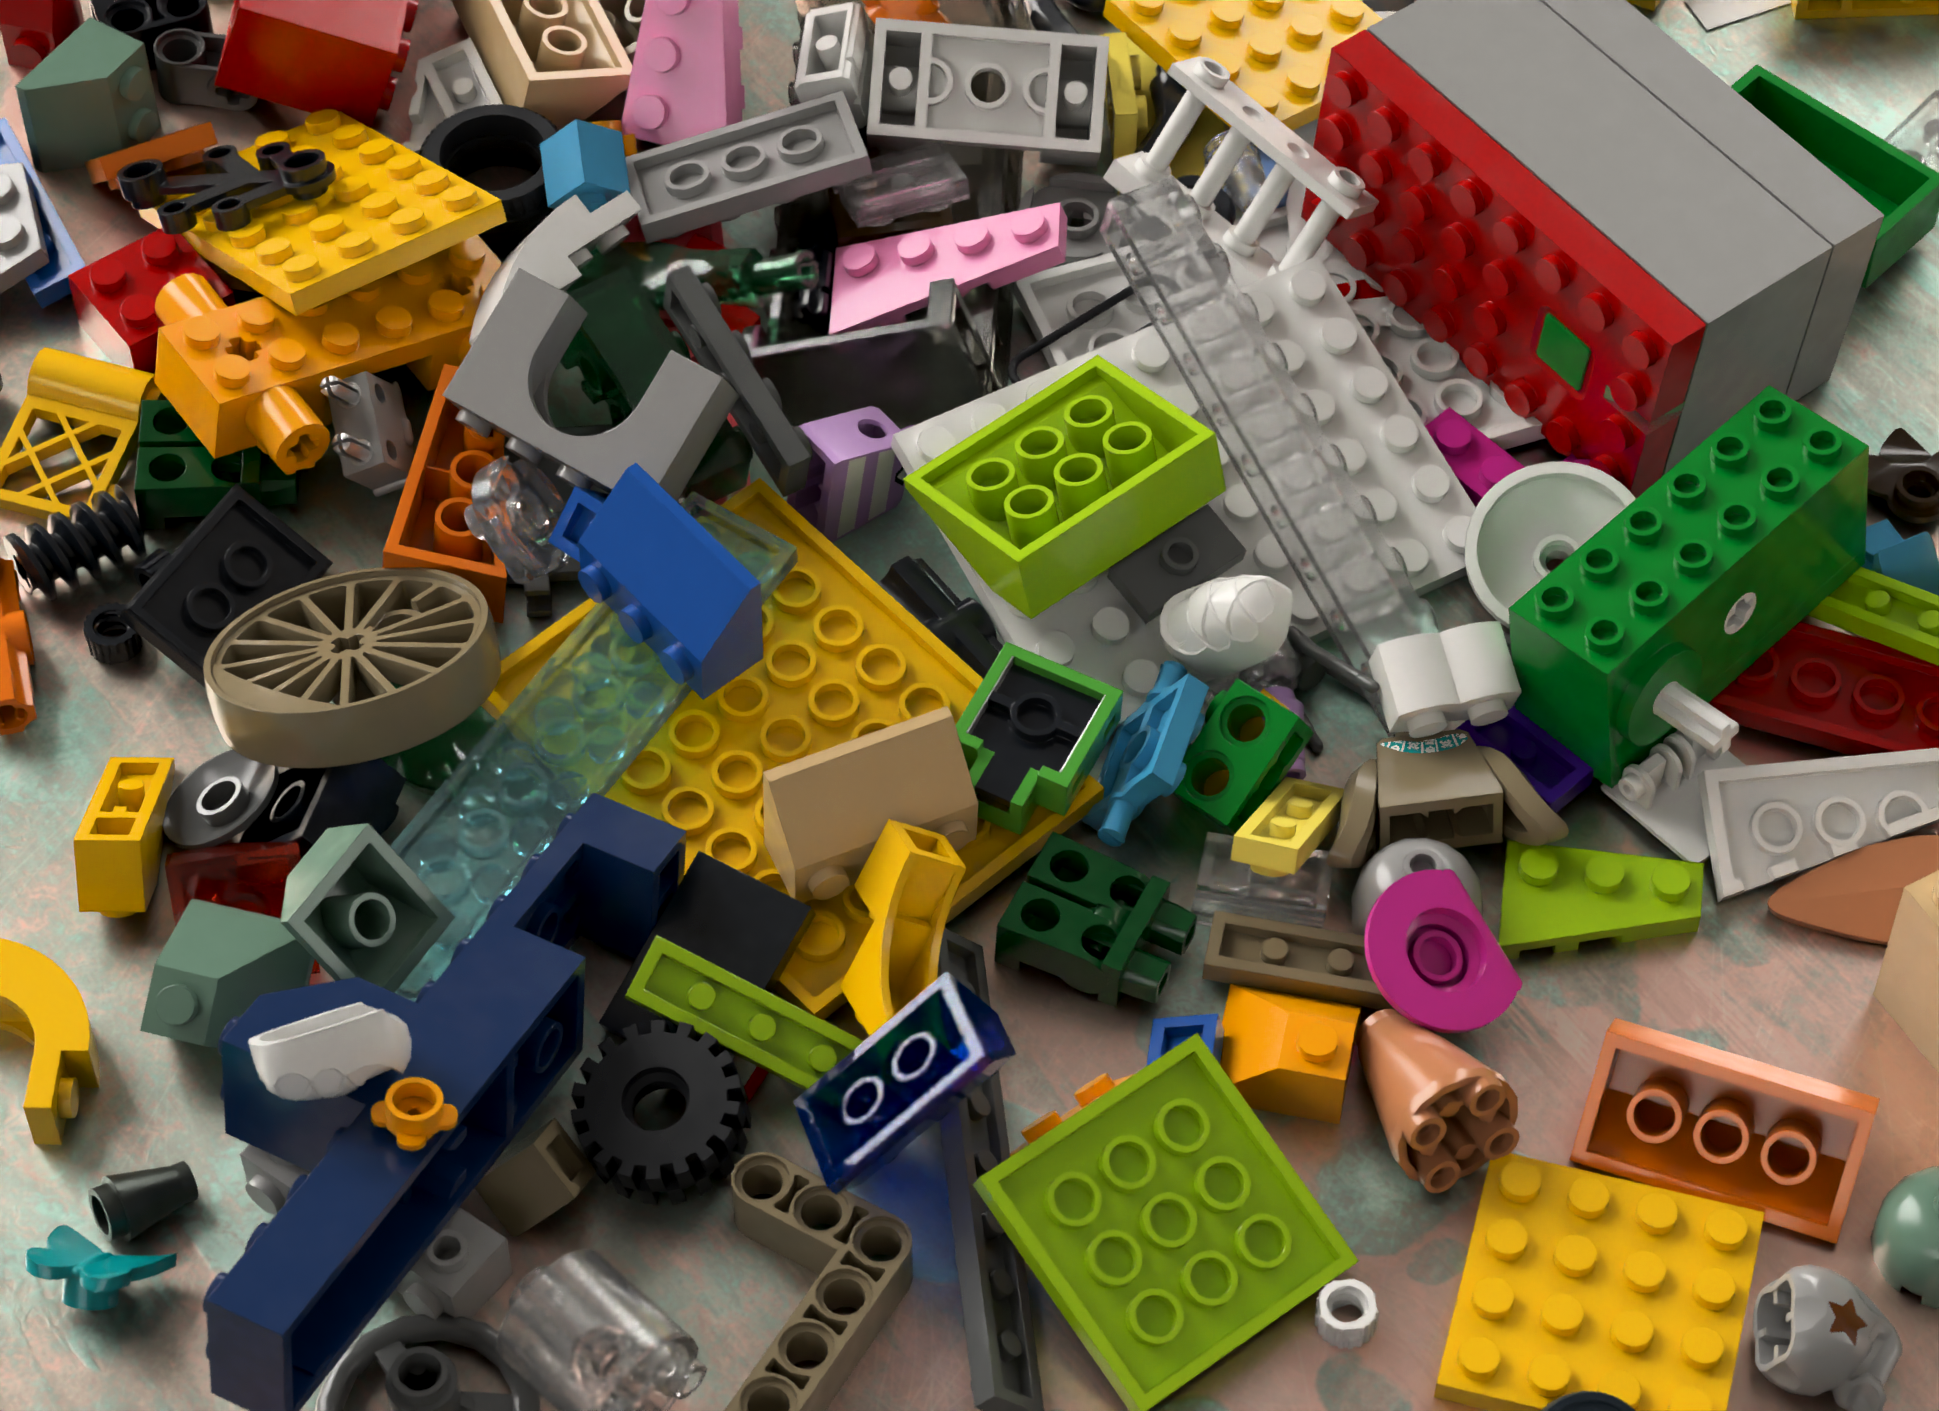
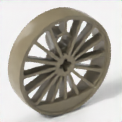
M377 567L319 578L285 590L255 605L232 621L215 638L206 653L203 671L206 693L214 720L223 739L234 751L251 760L273 766L327 768L357 764L393 755L427 742L453 728L475 712L491 695L500 677L501 656L493 616L484 595L474 584L455 574L431 568ZM391 682L404 686L396 689Z

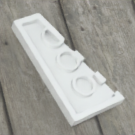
M1939 748L1706 769L1697 776L1717 902L1820 866L1867 845L1889 841L1939 822Z

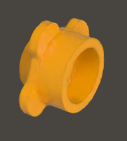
M409 1077L395 1082L388 1089L385 1101H378L372 1106L371 1121L375 1126L386 1127L397 1137V1145L401 1149L417 1151L424 1148L426 1141L440 1130L448 1131L453 1129L458 1122V1111L451 1104H443V1093L437 1084L425 1078Z

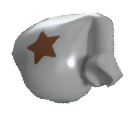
M1811 1264L1793 1267L1782 1275L1781 1278L1765 1286L1758 1294L1754 1306L1752 1325L1755 1337V1364L1766 1379L1788 1393L1803 1396H1816L1832 1391L1838 1406L1846 1409V1411H1882L1886 1400L1883 1386L1902 1354V1342L1896 1329L1876 1305L1847 1278L1831 1269Z

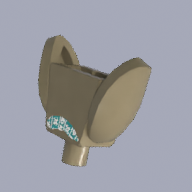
M1460 729L1448 730L1422 738H1412L1409 732H1397L1394 737L1383 738L1376 743V759H1369L1350 775L1342 797L1338 833L1326 862L1332 868H1360L1374 853L1377 840V825L1378 851L1386 845L1404 838H1429L1446 843L1452 848L1502 842V833L1521 844L1539 846L1566 838L1569 829L1567 824L1538 794L1526 775L1504 753L1491 747L1476 746L1468 732Z

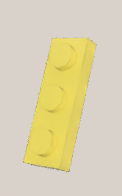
M1286 776L1234 834L1230 860L1249 864L1253 872L1264 876L1282 877L1289 873L1295 875L1339 822L1344 789Z

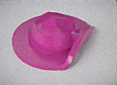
M1430 869L1408 874L1390 885L1374 903L1367 919L1364 934L1367 965L1372 979L1383 997L1406 1019L1436 1032L1465 1033L1486 1026L1506 1011L1513 1002L1517 991L1522 987V981L1453 870Z

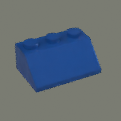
M637 463L628 467L578 541L581 568L578 572V579L586 594L594 602L600 604L604 601L618 615L623 629L633 641L638 644L645 642L659 656L663 668L672 680L680 685L686 682L704 700L763 659L761 582Z

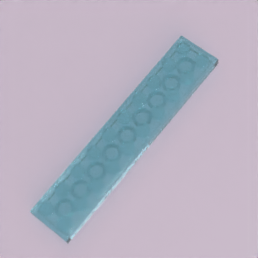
M694 491L681 504L698 523L761 582L762 605L798 562L796 546ZM604 601L600 604L597 603L390 845L455 917L397 989L396 994L415 1002L420 990L428 981L433 980L436 982L450 965L458 944L465 937L472 938L486 922L488 912L494 901L500 895L507 896L521 880L523 870L529 859L536 853L542 854L555 839L556 832L563 818L571 812L576 814L593 792L605 796L692 691V688L686 682L680 685L671 679L663 668L659 656L645 642L638 644L628 636L619 621L618 615Z

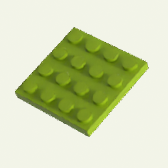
M1198 1033L1132 1075L979 1177L973 1183L976 1191L1129 1411L1149 1410L1359 1262Z

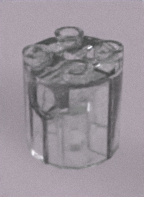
M577 1250L562 1256L549 1266L543 1265L529 1272L513 1290L509 1299L510 1309L497 1334L496 1351L501 1359L557 1411H668L677 1399L680 1400L688 1397L699 1387L707 1370L706 1366L697 1359L699 1348L694 1339L594 1250Z

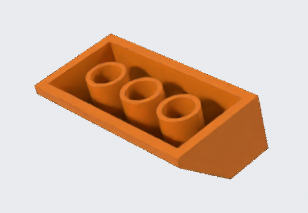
M1615 1018L1605 1034L1569 1160L1650 1186L1765 1212L1763 1220L1765 1222L1837 1244L1880 1098Z

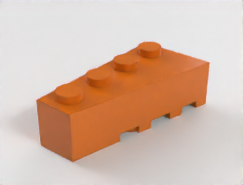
M444 364L383 550L382 568L423 567L460 576L474 584L482 592L494 622L503 623L507 581L505 436L492 429L488 438H485L455 420L460 410L442 395L459 367Z

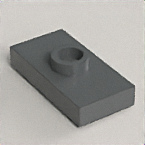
M1206 504L1111 566L1107 578L1144 623L1147 624L1161 614L1164 604L1172 596L1215 579L1241 562L1247 550L1213 509Z

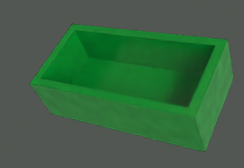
M1758 64L1731 86L1733 90L1884 214L1861 284L1862 288L1867 289L1935 227L1939 211V173Z

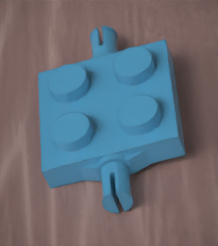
M1165 661L1164 664H1161L1154 688L1148 692L1146 701L1117 728L1097 780L1104 787V797L1083 817L1082 821L1098 831L1099 839L1107 845L1115 847L1124 844L1131 821L1137 818L1145 806L1158 796L1167 797L1171 795L1179 786L1186 773L1187 766L1182 760L1188 745L1196 738L1204 724L1205 716L1200 711L1209 686L1191 674H1187L1186 668L1176 661Z

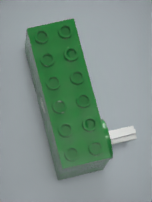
M1768 385L1508 608L1512 662L1522 691L1514 703L1515 708L1594 769L1593 776L1611 789L1622 778L1624 768L1630 764L1639 765L1649 756L1651 748L1659 743L1663 744L1664 739L1677 730L1712 753L1718 751L1723 754L1731 746V738L1739 732V724L1708 703L1865 564L1869 446Z

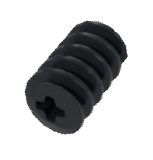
M115 483L113 489L114 498L104 490L94 493L91 499L92 509L82 501L71 504L69 509L70 520L60 512L48 515V531L36 522L27 525L24 531L25 542L14 533L3 536L9 560H13L18 579L30 595H32V591L39 589L50 601L58 599L55 580L61 578L72 590L79 589L77 569L84 567L94 579L101 578L100 558L104 556L116 568L124 567L122 548L127 545L139 558L147 556L143 527L132 503L119 485Z

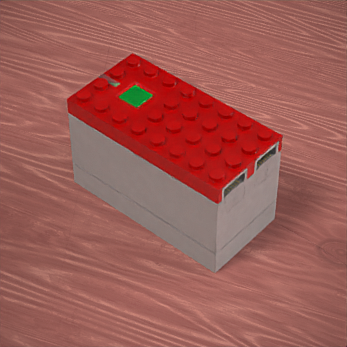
M1417 0L1368 27L1367 30L1365 29L1331 48L1313 148L1336 167H1344L1357 174L1366 185L1365 190L1375 197L1379 203L1374 211L1349 220L1340 215L1325 239L1346 257L1353 268L1361 270L1381 286L1393 304L1402 307L1420 325L1423 324L1426 332L1433 340L1439 343L1447 342L1459 353V360L1466 365L1468 371L1474 377L1481 379L1488 386H1490V380L1493 381L1504 392L1505 400L1515 414L1524 418L1534 416L1542 423L1540 433L1548 439L1551 446L1557 452L1567 457L1573 454L1577 459L1590 460L1588 466L1599 469L1621 482L1637 499L1768 385L1797 401L1830 380L1884 214L1626 0ZM1307 187L1301 217L1306 222L1321 201Z

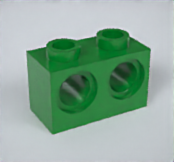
M1238 678L1235 679L1228 691H1220L1208 706L1205 713L1206 724L1193 744H1189L1182 760L1187 766L1186 773L1179 786L1173 792L1180 801L1233 835L1282 782L1314 734L1299 716ZM1265 717L1264 730L1256 739L1247 742L1240 741L1241 728L1249 719ZM1220 770L1229 771V780L1226 787L1216 795L1205 796L1204 785L1208 777Z

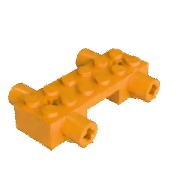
M476 235L297 316L266 296L228 307L202 275L195 273L183 274L167 283L156 298L155 311L165 326L158 328L155 384L214 459L257 446L265 454H268L286 475L293 474L303 468H312L315 466V462L326 452L330 443V432L323 424L326 396L321 392L323 389L320 387L322 379L333 375L342 380L364 371L374 374L406 364L428 391L436 389L443 365L448 364L459 367L471 348L469 340L478 306L495 272L502 265V262L479 235Z

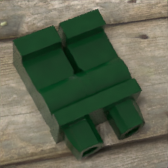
M142 400L134 493L138 516L143 529H165L167 517L207 516L236 483L263 506L298 504V470L293 474L286 475L276 463H268V458L271 457L257 446L214 459L168 400Z
M1053 831L1029 870L1026 882H1022L997 924L994 961L1019 971L1023 963L1060 977L1068 985L1079 991L1098 994L1099 1001L1115 1008L1124 993L1156 1004L1167 985L1172 963L1147 952L1151 945L1155 944L1182 956L1195 935L1198 915L1176 903L1168 901L1171 882L1154 875L1149 879L1138 870Z

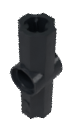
M908 555L892 564L888 573L878 584L984 679L1003 645L997 640L993 622L981 604L970 597L961 601L922 558L912 559Z

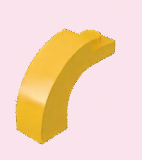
M0 938V1030L14 1033L34 1047L23 1106L34 1144L62 1145L66 1118H76L78 1113L79 1087L99 1088L100 1058L87 1009L74 982L54 961L26 945Z

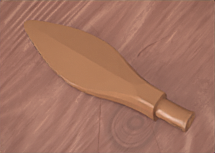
M1917 835L1867 845L1846 853L1780 887L1770 896L1767 903L1768 910L1778 919L1804 928L1853 940L1887 945L1904 887L1939 870V835Z

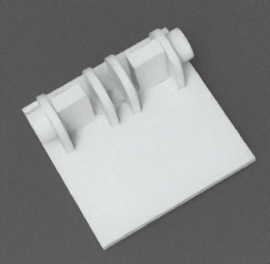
M1677 730L1675 733L1667 736L1663 744L1659 743L1651 748L1649 756L1639 765L1630 764L1624 768L1622 778L1617 785L1611 789L1603 784L1601 791L1683 861L1704 863L1710 858L1697 776L1706 769L1746 765L1728 750L1723 754L1718 751L1712 753Z

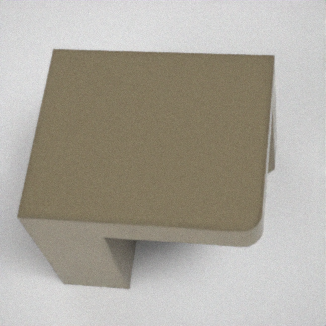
M554 1118L503 1152L476 1185L475 1190L508 1233L513 1237H518L575 1199L596 1173V1170L557 1119Z

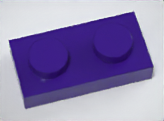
M1515 706L1508 710V715L1495 723L1473 726L1469 719L1456 728L1468 732L1476 746H1487L1504 753L1526 775L1538 794L1555 813L1592 784L1594 769L1522 714Z

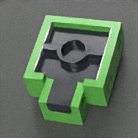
M1006 642L956 724L978 801V817L1021 835L1038 805L1065 816L1120 721L1123 690Z

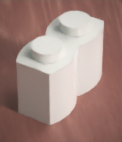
M1500 621L1472 623L1440 633H1421L1389 640L1378 644L1368 661L1373 679L1380 686L1377 693L1389 732H1409L1412 738H1422L1439 733L1447 727L1448 721L1470 719V723L1473 726H1483L1500 721L1508 715V710L1512 708L1522 692Z

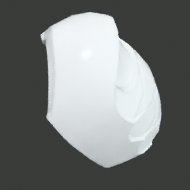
M1244 574L1237 577H1219L1191 587L1172 596L1164 604L1160 615L1161 642L1175 659L1206 678H1220L1240 672L1271 657L1283 645L1291 620L1292 591L1284 584L1268 576Z
M362 1002L305 1018L264 1032L248 1040L259 1079L264 1083L267 1090L283 1099L295 1101L346 1095L356 1090L358 1086H362L367 1079L391 1069L403 1074L411 1059L412 1042L407 1024L396 1015L385 1012L384 1009L378 1010L364 1005Z

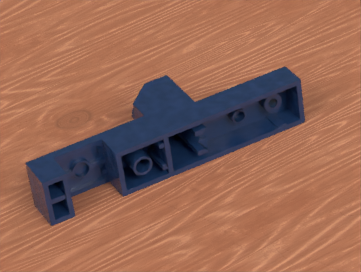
M593 792L576 814L571 812L563 818L556 832L555 839L542 854L536 853L529 859L523 870L521 880L507 896L500 895L494 901L488 912L486 922L472 938L465 937L458 944L450 965L436 982L430 980L422 987L415 1002L364 979L354 977L261 994L241 1017L235 1016L226 1024L218 1042V1053L222 1057L223 1084L220 1098L224 1102L225 1133L311 1173L309 1175L302 1174L295 1180L287 1194L284 1206L269 1224L263 1222L256 1227L247 1242L245 1252L228 1273H219L206 1291L203 1300V1311L207 1315L208 1333L205 1354L206 1358L209 1359L212 1394L248 1411L301 1410L582 1052L586 957L569 949L579 936H583L636 959L684 877L687 831ZM359 1002L378 1010L384 1009L385 1012L396 1015L407 1024L412 1042L411 1059L403 1074L391 1069L367 1079L356 1090L333 1098L322 1097L315 1100L295 1101L283 1099L269 1092L264 1083L259 1079L248 1043L249 1039L264 1032ZM409 1077H421L437 1084L443 1093V1104H451L458 1111V1122L453 1129L448 1131L440 1130L426 1141L424 1148L417 1151L401 1149L397 1145V1137L386 1127L375 1126L371 1121L372 1106L378 1101H385L388 1089L395 1082Z

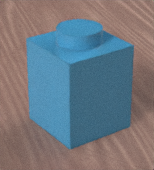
M575 119L540 144L548 207L556 209L576 194L591 213L628 190L630 193L622 132Z

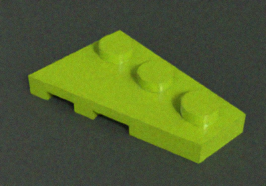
M1507 840L1498 943L1507 958L1511 960L1519 958L1520 951L1552 946L1553 952L1557 953L1577 950L1579 942L1613 937L1620 943L1697 932L1701 919L1704 863L1545 844L1533 846Z

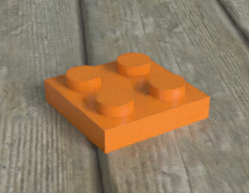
M211 121L84 163L92 184L107 181L110 190L120 189L117 173L128 164L140 160L157 159L162 162L165 172L178 170L202 162V156L205 153L204 148L216 145L218 141Z

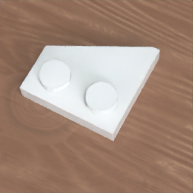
M471 38L418 59L415 75L417 91L411 97L408 114L412 122L410 140L404 142L403 146L419 154L426 137L443 120L469 108L503 104Z

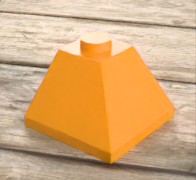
M1230 984L1222 1020L1225 1032L1220 1065L1252 1109L1340 1124L1362 1006Z

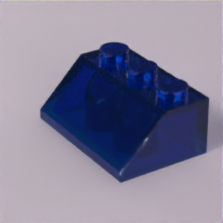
M948 971L942 974L793 1101L826 1186L833 1193L839 1194L867 1181L884 1165L892 1162L903 1149L935 1122L943 1119L954 1106L985 1080L994 1076L1004 1064L1016 1055L998 1013Z

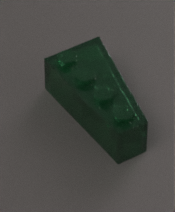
M627 266L567 293L588 315L560 360V363L566 370L575 366L579 367L585 379L581 382V389L594 405L603 400L606 401L613 428L627 419L638 406L671 350L691 360L688 347L682 336L675 330L670 332L660 318L659 306L651 289L644 283L639 285ZM726 418L678 498L677 502L688 513L746 487L751 459H753V450L739 426L732 427Z

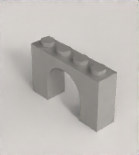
M519 268L442 395L460 410L455 420L485 438H488L492 429L508 437L509 440L505 447L535 466L539 464L542 457L560 466L555 475L572 487L578 486L591 489L594 485L610 494L624 471L634 463H637L677 501L740 395L723 377L671 350L638 406L621 424L609 431L592 436H574L558 431L551 420L548 409L550 380L588 313L569 294Z

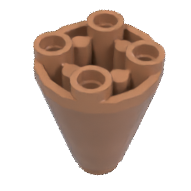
M1394 1009L1377 1011L1360 1025L1356 1034L1359 1060L1392 1156L1410 1179L1421 1182L1428 1192L1441 1193L1451 1188L1459 1178L1472 1174L1489 1160H1496L1510 1154L1517 1146L1519 1132L1514 1125L1518 1118V1097L1500 1073L1434 1031L1409 1021Z

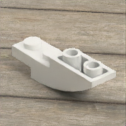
M628 190L591 213L576 194L550 213L508 255L492 277L474 317L469 340L471 347L519 268L566 292L582 276L579 270L592 260L593 256L590 251L597 248L602 255H605L623 242L630 235L625 225L642 209Z

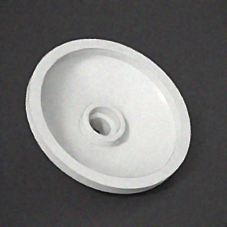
M1573 462L1538 463L1519 469L1504 477L1480 500L1472 514L1466 532L1465 566L1469 582L1476 597L1488 613L1510 629L1508 608L1551 572L1546 567V564L1553 559H1567L1636 499L1635 496L1621 482L1607 473L1588 465Z

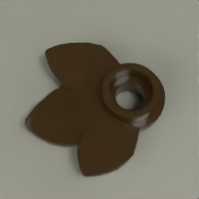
M1896 428L1882 444L1879 456L1869 454L1868 492L1885 499L1890 510L1905 521L1929 523L1939 519V452L1931 456L1904 429Z

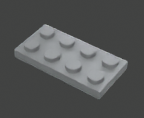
M843 90L625 157L630 194L642 208L637 213L646 244L661 239L676 238L690 230L720 221H731L745 213L774 204L789 203L800 196L833 186H844L855 179L873 174L868 153Z

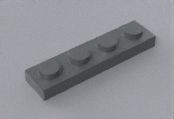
M689 264L667 273L663 307L699 364L723 377L740 395L730 413L782 496H788L805 488L810 460L813 458L810 442L804 431L799 426L792 427L783 414L781 399L772 381L769 378L761 379L751 363V352L743 335L738 330L731 331L721 316L720 302L715 291L707 282L700 283Z

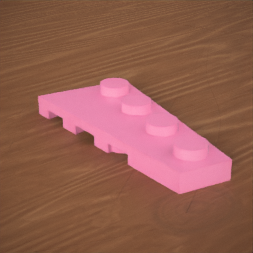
M1061 203L836 248L829 323V337L836 350H840L856 343L854 334L878 325L881 326L883 332L907 324L906 314L937 303L940 310L963 302L962 297L971 289L987 283L994 290L1066 262L1067 216Z

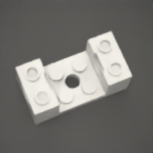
M876 18L867 124V149L877 148L878 150L924 153L925 142L1039 151V163L1096 167L1101 153L1109 36ZM993 72L1001 77L1005 85V92L1000 99L986 103L978 100L973 95L971 83L978 74Z

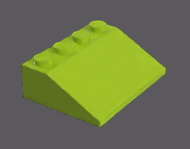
M1096 355L903 478L907 491L991 590L1030 619L1226 491L1216 433L1099 355Z

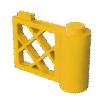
M44 347L34 358L27 381V396L0 448V508L46 520L48 515L60 512L70 520V505L60 503L55 493L89 479L93 487V491L87 501V505L91 509L92 496L98 491L104 490L114 498L113 489L115 483H118L139 439L142 400H168L155 384V374L53 348ZM37 418L60 423L65 432L34 447L31 446L27 438ZM101 434L118 438L112 451L90 461L87 460L79 445ZM73 448L81 465L48 479L40 461ZM33 465L41 481L20 492L2 489L8 475ZM101 473L99 479L97 480L96 475Z

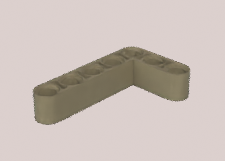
M755 1152L743 1157L735 1165L731 1174L734 1222L738 1230L749 1239L818 1274L819 1277L724 1411H826L911 1286L913 1281L912 1233L904 1221L888 1211L779 1155L769 1152ZM768 1193L771 1195H775L774 1197L769 1198L767 1200H757L752 1198L753 1196L758 1194ZM817 1224H829L834 1226L833 1228L824 1231H817L810 1228ZM883 1254L894 1257L886 1262H877L869 1259L875 1255ZM839 1307H852L858 1310L850 1315H839L832 1312ZM803 1360H814L821 1363L812 1369H801L794 1366Z

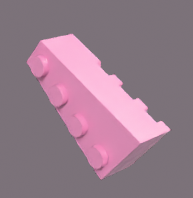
M645 0L621 121L622 135L636 134V139L667 145L742 121V109H745L744 85H741L740 50H743L742 27H739L738 0Z

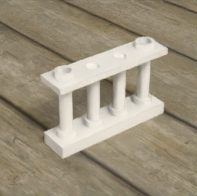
M1201 56L1172 63L1167 71V74L1186 88L1187 91L1149 153L1140 151L1114 159L1103 179L1236 289L1313 258L1340 215L1349 220L1374 211L1379 203L1375 197L1365 190L1366 185L1357 174L1347 168L1336 167L1230 81V73L1224 66L1215 60ZM1208 106L1230 124L1231 128L1193 189H1188L1171 175L1169 164L1204 107ZM1251 141L1273 159L1276 164L1239 223L1232 225L1215 211L1213 200ZM1296 178L1316 194L1321 201L1282 262H1279L1259 247L1260 243L1257 237Z

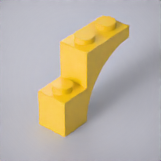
M888 819L854 884L855 889L869 909L870 918L874 922L845 975L840 988L854 1009L855 1018L866 1029L877 1048L876 1053L883 1061L901 1070H911L915 1066L940 1073L952 1049L946 1040L939 1015L937 994L939 954L947 916L959 883L967 868L945 835Z

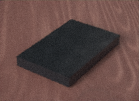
M236 483L124 607L118 618L205 688L204 659L212 642L225 627L262 601L295 586L322 578L333 562Z
M698 851L600 1019L599 1024L605 1030L627 1040L622 1030L623 1028L636 1024L640 1034L643 1035L651 1033V1020H666L624 998L656 935L771 993L816 916L815 911L812 907ZM666 1020L670 1032L676 1033L678 1026ZM728 1052L731 1058L733 1059L735 1055Z

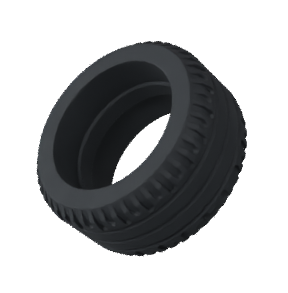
M503 104L469 108L443 120L442 123H439L430 132L423 142L419 155L461 178L474 171L493 166L517 167L534 174L530 179L515 187L499 191H486L501 199L507 222L478 234L493 253L513 251L555 210L547 205L540 144L559 130L549 119H545L544 116L539 115L537 112Z

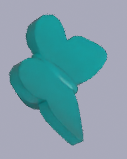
M60 1225L48 1236L46 1248L31 1247L26 1250L25 1266L26 1271L34 1277L46 1280L63 1279L62 1302L65 1305L82 1310H106L118 1305L121 1288L129 1286L133 1281L150 1278L176 1267L177 1253L155 1256L113 1255L110 1252H102L98 1246L67 1225Z

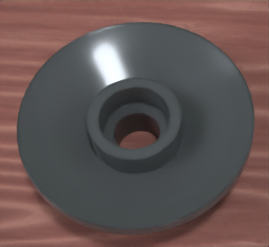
M233 749L209 759L191 772L171 795L166 806L163 821V830L166 836L175 846L181 849L201 850L219 845L243 832L260 816L274 796L279 781L278 766L251 760Z

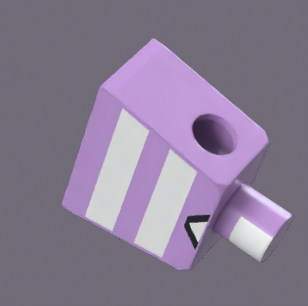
M874 406L856 409L799 425L810 442L813 458L810 460L805 488L788 495L787 503L832 543L893 509L902 500L905 486L903 478L906 477V472L891 448L893 434L914 425L899 429L880 408Z

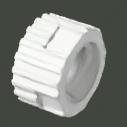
M1355 1279L1333 1280L1330 1284L1325 1285L1324 1289L1320 1291L1316 1302L1314 1325L1317 1326L1318 1335L1320 1334L1324 1341L1330 1343L1331 1346L1339 1347V1349L1344 1347L1351 1350L1353 1347H1362L1363 1343L1369 1342L1370 1337H1373L1375 1329H1377L1379 1311L1375 1300L1376 1293L1364 1282ZM1351 1304L1357 1307L1362 1314L1355 1321L1342 1322L1335 1319L1331 1313L1339 1307Z

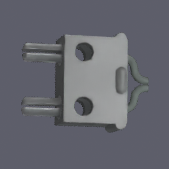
M367 371L342 380L333 375H329V378H323L320 383V387L323 388L321 392L328 397L336 435L332 440V445L335 446L332 449L340 455L344 477L373 490L376 497L404 488L414 458L412 447L414 437L410 420L406 418L398 383L396 381L388 383Z

